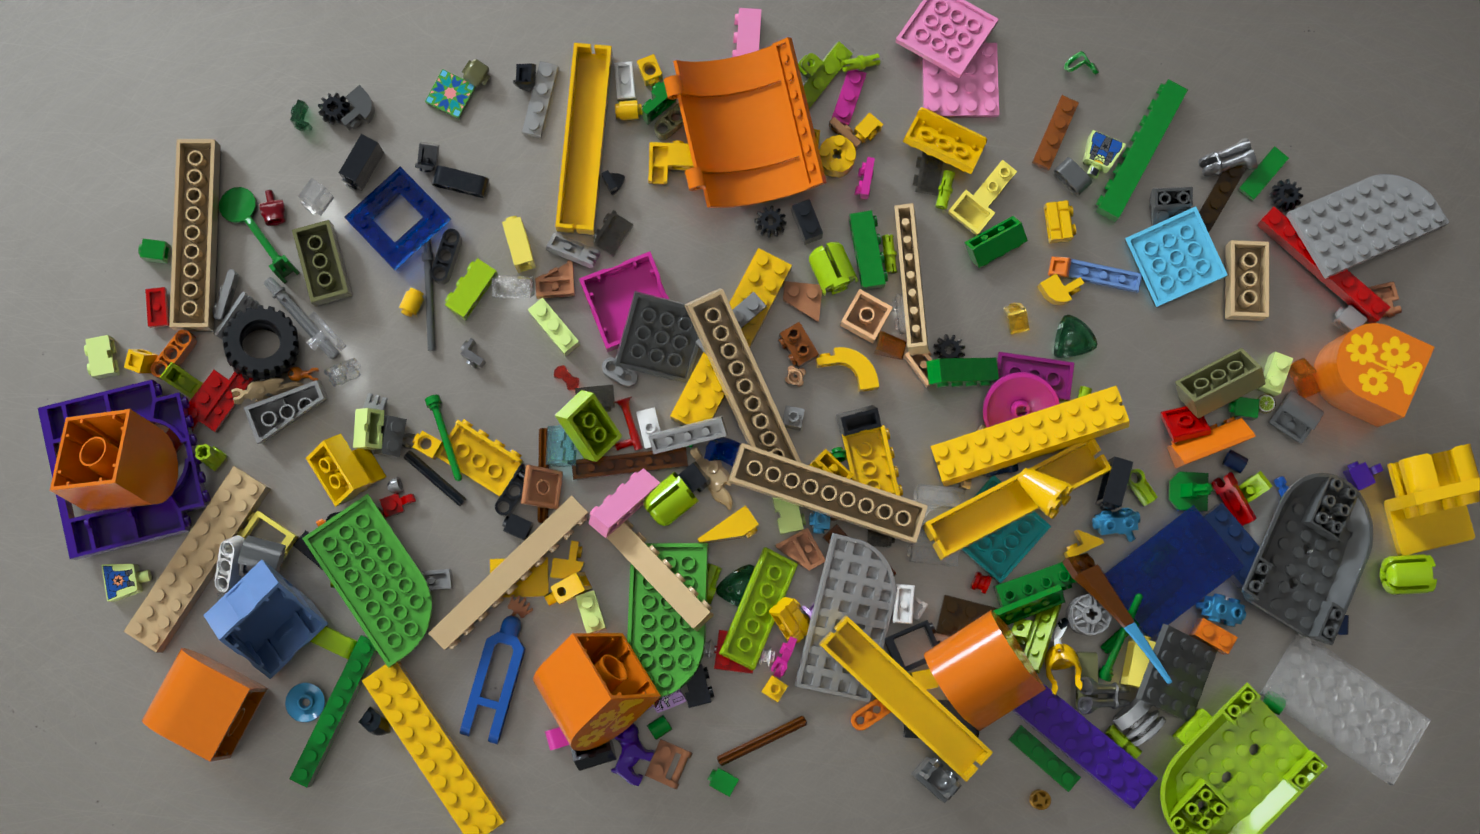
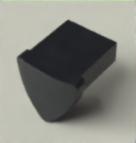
M608 170L601 173L610 194L615 195L622 187L625 176L619 173H610Z

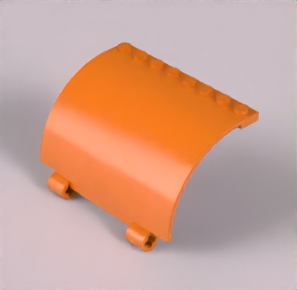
M787 37L761 50L726 59L699 62L673 61L676 75L666 77L664 84L668 99H678L694 166V168L685 171L689 191L703 189L708 208H730L769 202L827 183L792 38Z

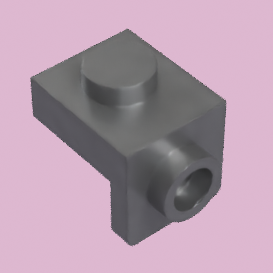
M472 338L469 341L466 340L461 346L460 350L462 352L460 354L467 359L466 363L476 369L477 366L483 368L486 361L471 352L476 344L475 340Z

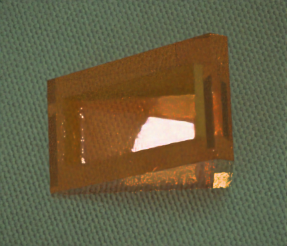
M880 331L874 354L903 360L907 342L884 331Z

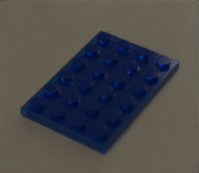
M1193 505L1110 569L1105 575L1128 611L1135 595L1138 593L1143 595L1142 602L1134 619L1147 635L1152 638L1161 631L1163 624L1169 625L1243 568L1244 565Z

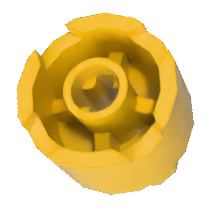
M842 135L827 138L819 149L825 175L841 178L852 170L856 159V149L849 139ZM835 154L839 155L840 159H838L837 157L834 159L833 156Z

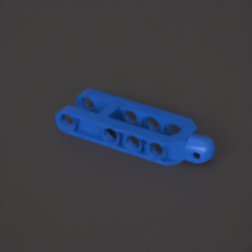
M507 616L501 624L500 631L486 639L461 724V735L470 736L472 723L476 719L479 705L496 709L488 742L497 745L499 743L526 651L519 638L522 623L516 616ZM500 642L511 645L513 654L500 699L497 702L483 698L481 691L484 682L487 681L486 675L488 667L493 660L494 647Z

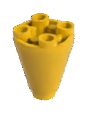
M1024 468L1017 478L1021 487L1041 511L1052 519L1059 513L1061 505L1066 506L1071 499L1069 495L1074 487L1057 478L1033 469L1029 470L1028 468Z

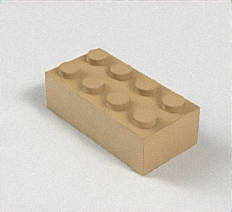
M1231 240L1225 245V270L1228 274L1225 277V320L1263 321L1269 317V242Z

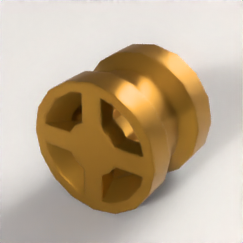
M1037 789L1030 794L1029 801L1034 808L1045 810L1051 804V797L1048 792Z

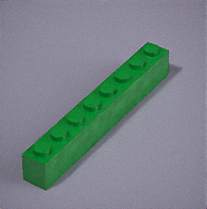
M1169 79L1165 84H1160L1156 91L1159 94L1156 100L1152 99L1147 108L1150 110L1148 115H1144L1139 122L1141 128L1139 132L1135 131L1130 141L1133 143L1130 148L1126 147L1121 156L1124 160L1121 164L1118 163L1113 171L1115 176L1113 180L1109 179L1104 189L1107 191L1104 196L1100 195L1095 205L1098 208L1095 212L1113 222L1119 219L1188 89Z
M360 635L289 778L306 788L312 786L363 684L362 680L366 678L378 653L367 636Z

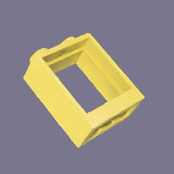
M511 216L506 218V221H503L502 224L517 272L521 273L535 269V261L521 217Z
M258 510L256 513L253 512L247 520L249 522L244 529L242 528L237 535L246 539L259 520L262 519L286 535L281 543L286 545L285 559L293 548L294 543L299 539V536Z
M1144 636L1153 650L1156 642L1150 641L1151 637ZM1132 638L1128 639L1120 684L1139 688L1148 666L1149 658Z

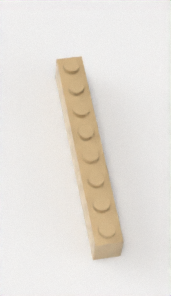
M913 203L895 205L908 350L910 355L929 353L915 209Z
M627 519L607 539L694 630L698 631L714 616L710 611L712 607L705 600L701 602L697 598L699 593L692 586L688 588L684 584L686 580L680 573H673L671 570L673 566L666 559L662 561L658 557L659 551L653 545L649 547L645 543L647 539L640 532L636 534L632 530L634 525Z

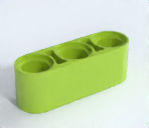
M327 626L310 641L346 659H349L357 643L356 640Z

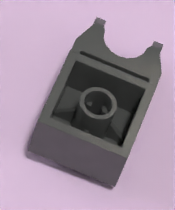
M926 757L911 775L940 801L946 803L961 787V784L957 782L959 778L951 771H945L942 768L944 765L937 758Z

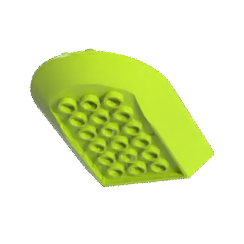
M1248 682L1176 753L1165 770L1161 783L1160 801L1166 822L1174 834H1262L1328 767L1315 752L1309 750L1260 699L1261 696ZM1253 744L1258 746V751L1255 754H1251L1249 751L1250 746ZM1225 772H1230V780L1223 782L1222 775ZM1203 801V807L1199 809L1197 805Z

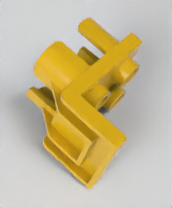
M1470 443L1453 447L1450 450L1434 454L1426 453L1387 464L1396 498L1385 500L1384 509L1398 556L1414 554L1475 538L1467 505L1480 502V476Z

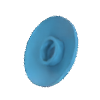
M297 684L291 688L286 696V710L296 721H313L324 710V694L314 684ZM305 699L310 700L308 706H305L303 703Z

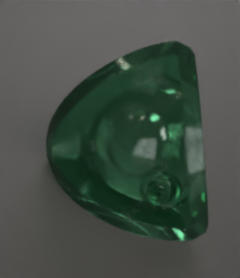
M1064 315L1056 333L1054 356L1056 358H1066L1088 353L1097 348V339L1092 330L1082 320L1072 315Z
M748 564L736 569L719 583L716 593L727 602L739 607L755 567Z

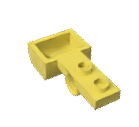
M1002 160L974 195L965 190L947 213L973 234L979 235L995 215V212L989 206L1017 171Z

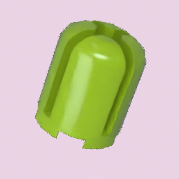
M839 242L826 243L825 249L821 245L810 254L809 263L824 296L828 292H831L832 295L848 289V284L854 280L856 283L859 281L843 245Z
M675 471L643 500L644 508L650 513L657 524L661 526H669L699 502Z
M1431 555L1389 556L1383 560L1380 567L1379 576L1381 584L1385 591L1392 595L1433 592L1437 584V579H1433L1432 567H1436Z

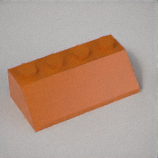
M1235 417L1224 420V425L1219 427L1217 423L1209 426L1211 429L1210 435L1175 443L1171 441L1172 445L1168 446L1167 450L1176 469L1256 437L1255 433L1242 418L1235 420Z

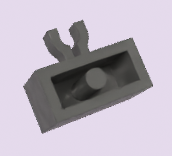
M389 415L384 416V426H381V433H383L382 449H375L374 454L396 458L400 457L402 446L409 449L413 448L412 444L403 441V438L415 437V434L412 433L404 434L407 419Z

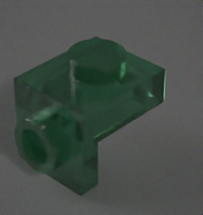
M299 99L292 106L290 121L297 130L303 132L305 130L311 131L312 126L310 123L304 121L309 107L305 101Z

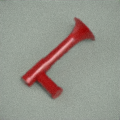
M632 396L613 402L621 407L630 434V439L615 443L617 451L632 445L635 451L643 448L629 407V401Z

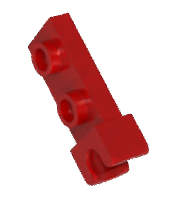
M1232 472L1223 477L1225 483L1219 477L1212 481L1217 495H1220L1226 508L1242 526L1257 519Z

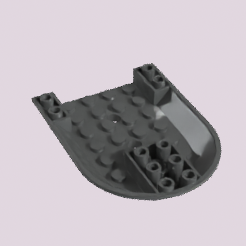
M1316 473L1302 477L1293 483L1284 493L1241 590L1246 601L1303 636L1328 645H1333L1373 545V522L1369 508L1363 496L1350 482L1334 474ZM1305 544L1308 546V552L1306 554L1304 553L1303 549ZM1290 578H1292L1294 581V585L1292 588H1290L1289 585Z

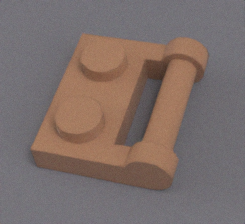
M660 739L645 776L677 790L679 786L678 781L687 760L691 758L693 753ZM679 753L681 757L671 780L665 778L675 754Z

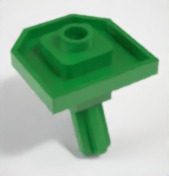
M1178 472L1169 480L1168 500L1177 510L1207 512L1208 495L1214 491V488L1209 483V473Z

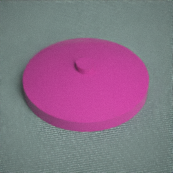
M1027 372L1012 373L997 380L988 390L982 407L983 420L987 428L1060 403L1054 389L1043 378Z

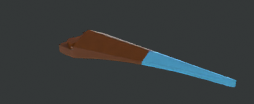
M1088 553L1066 558L1063 564L1071 577L1090 593L1126 630L1166 683H1172L1171 678L1102 568L1098 564L1095 565L1094 559Z

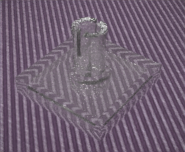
M316 312L308 316L319 328V332L306 342L313 351L326 340H330L340 351L346 347L344 342Z

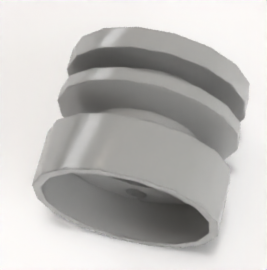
M1091 594L1074 598L1066 609L1068 626L1080 635L1089 636L1102 633L1109 627L1112 620V615ZM1089 611L1094 612V616L1091 618L1086 615Z
M1135 698L1130 702V705L1121 709L1112 720L1122 731L1129 727L1131 728L1126 737L1128 739L1133 738L1131 743L1134 746H1139L1150 740L1166 723V719L1163 716L1158 717L1160 714L1158 710L1148 713L1152 705L1138 698Z

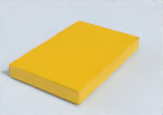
M545 557L546 560L539 567L534 566L530 570L532 574L526 580L522 581L520 579L516 583L518 587L511 594L508 595L506 593L502 598H510L512 594H514V597H518V595L521 597H540L548 594V557ZM490 559V573L505 559Z

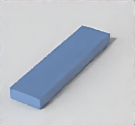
M1071 259L1068 279L1076 280L1081 277L1083 282L1135 293L1139 292L1142 279L1141 273Z

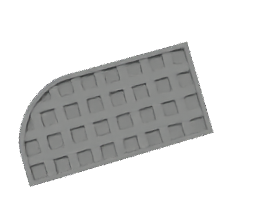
M1392 174L1371 176L1291 210L1286 214L1325 279L1445 227L1450 223L1435 198L1425 188L1412 180Z
M832 533L794 684L796 687L870 703L872 694L819 645L830 631L836 632L834 627L846 615L882 649L884 647V638L887 635L896 599V583L892 569L885 557L869 543L860 539Z

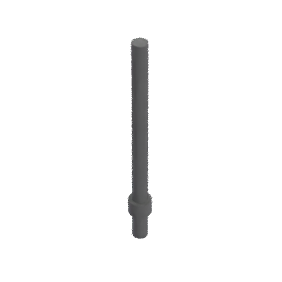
M423 238L424 253H422V261L424 262L427 344L428 351H435L433 278L431 276L434 256L431 252V238Z

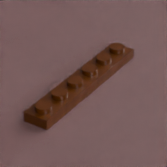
M681 447L653 454V451L603 456L597 462L588 459L571 460L573 480L638 473L643 468L646 471L688 467L686 447Z

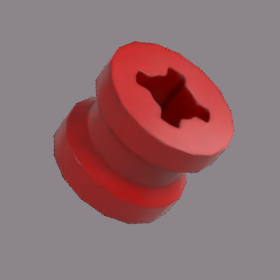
M977 571L970 589H978L981 593L986 594L992 576H984L981 572Z

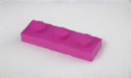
M856 69L847 72L832 118H837L843 125L848 126L867 73Z

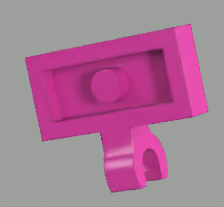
M790 636L787 643L783 642L779 651L782 656H777L771 667V672L775 670L773 676L781 679L785 675L787 663L797 642L796 638Z

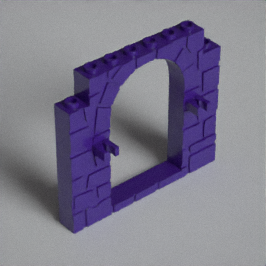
M148 380L38 408L52 477L66 417L131 409L153 424H160L170 428L178 436L181 443H184L187 451V459H185L181 477L172 495L163 503L108 509L75 517L72 503L56 495L69 559L78 560L190 532L189 526L192 525V522L186 512L206 508L210 501V494L208 490H205L206 476L200 467L202 461L195 457L198 440L192 432V427L194 426L193 418L191 415H188L189 400L183 394L175 393L161 397L163 395L161 385L154 380Z

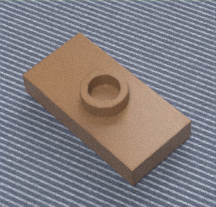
M833 117L829 122V128L836 135H842L849 139L857 151L861 146V141L853 134V130L848 125L844 126L837 118Z

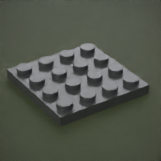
M635 291L614 365L687 383L699 346L696 344V341L699 337L684 306L685 303Z
M1163 624L1153 651L1171 678L1172 683L1167 684L1149 660L1136 698L1184 721H1188L1195 714L1217 650L1170 625Z

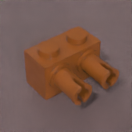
M800 322L779 333L780 339H778V342L783 349L786 348L789 352L788 358L793 366L796 365L800 368L818 357L819 353Z

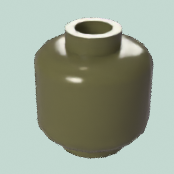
M478 59L469 60L462 70V73H464L463 79L475 87H479L481 83L485 85L490 78L488 74L489 67Z

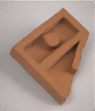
M568 260L563 266L555 267L547 274L535 278L537 299L542 297L575 296L573 261Z
M785 281L783 302L795 307L799 312L806 314L815 322H819L822 296L820 285Z
M808 527L775 545L778 550L808 571L825 563V558Z

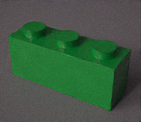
M1012 216L964 243L971 261L980 268L989 264L994 259L1004 256L1014 248L1020 247L1028 239L1022 223Z

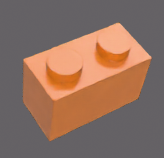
M1198 618L1189 636L1215 648L1217 652L1223 655L1230 653L1238 638L1205 618Z

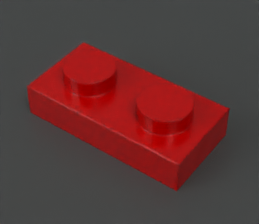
M165 287L145 289L148 327L169 326L167 289Z

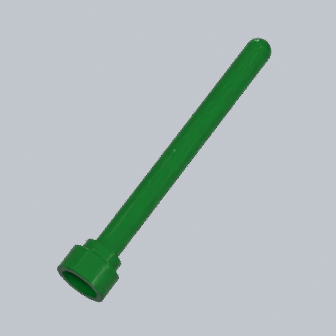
M437 394L431 395L425 399L426 406L430 411H433L456 481H461V471L440 411L442 404L440 396Z
M1140 593L1135 595L1129 609L1133 619L1143 599V595ZM1121 627L1106 664L1098 670V677L1102 680L1111 682L1113 678V665L1128 634L1123 627Z

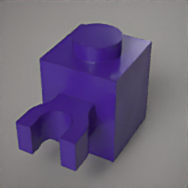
M1356 461L1347 465L1348 469L1343 471L1346 480L1360 491L1376 483L1373 475L1383 471L1380 463L1369 468L1366 462L1359 464Z

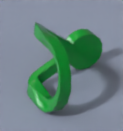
M1083 51L1070 57L1064 65V69L1067 72H1072L1086 64L1095 75L1099 73L1096 65L1090 62ZM1081 56L1084 57L1085 60L1079 62L1076 66L1069 68L1070 64L1074 60L1078 59Z

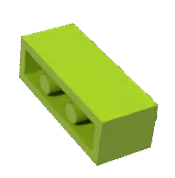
M478 258L475 262L472 261L469 264L465 277H461L458 280L455 291L453 293L450 292L445 299L447 309L465 321L498 276L495 269Z

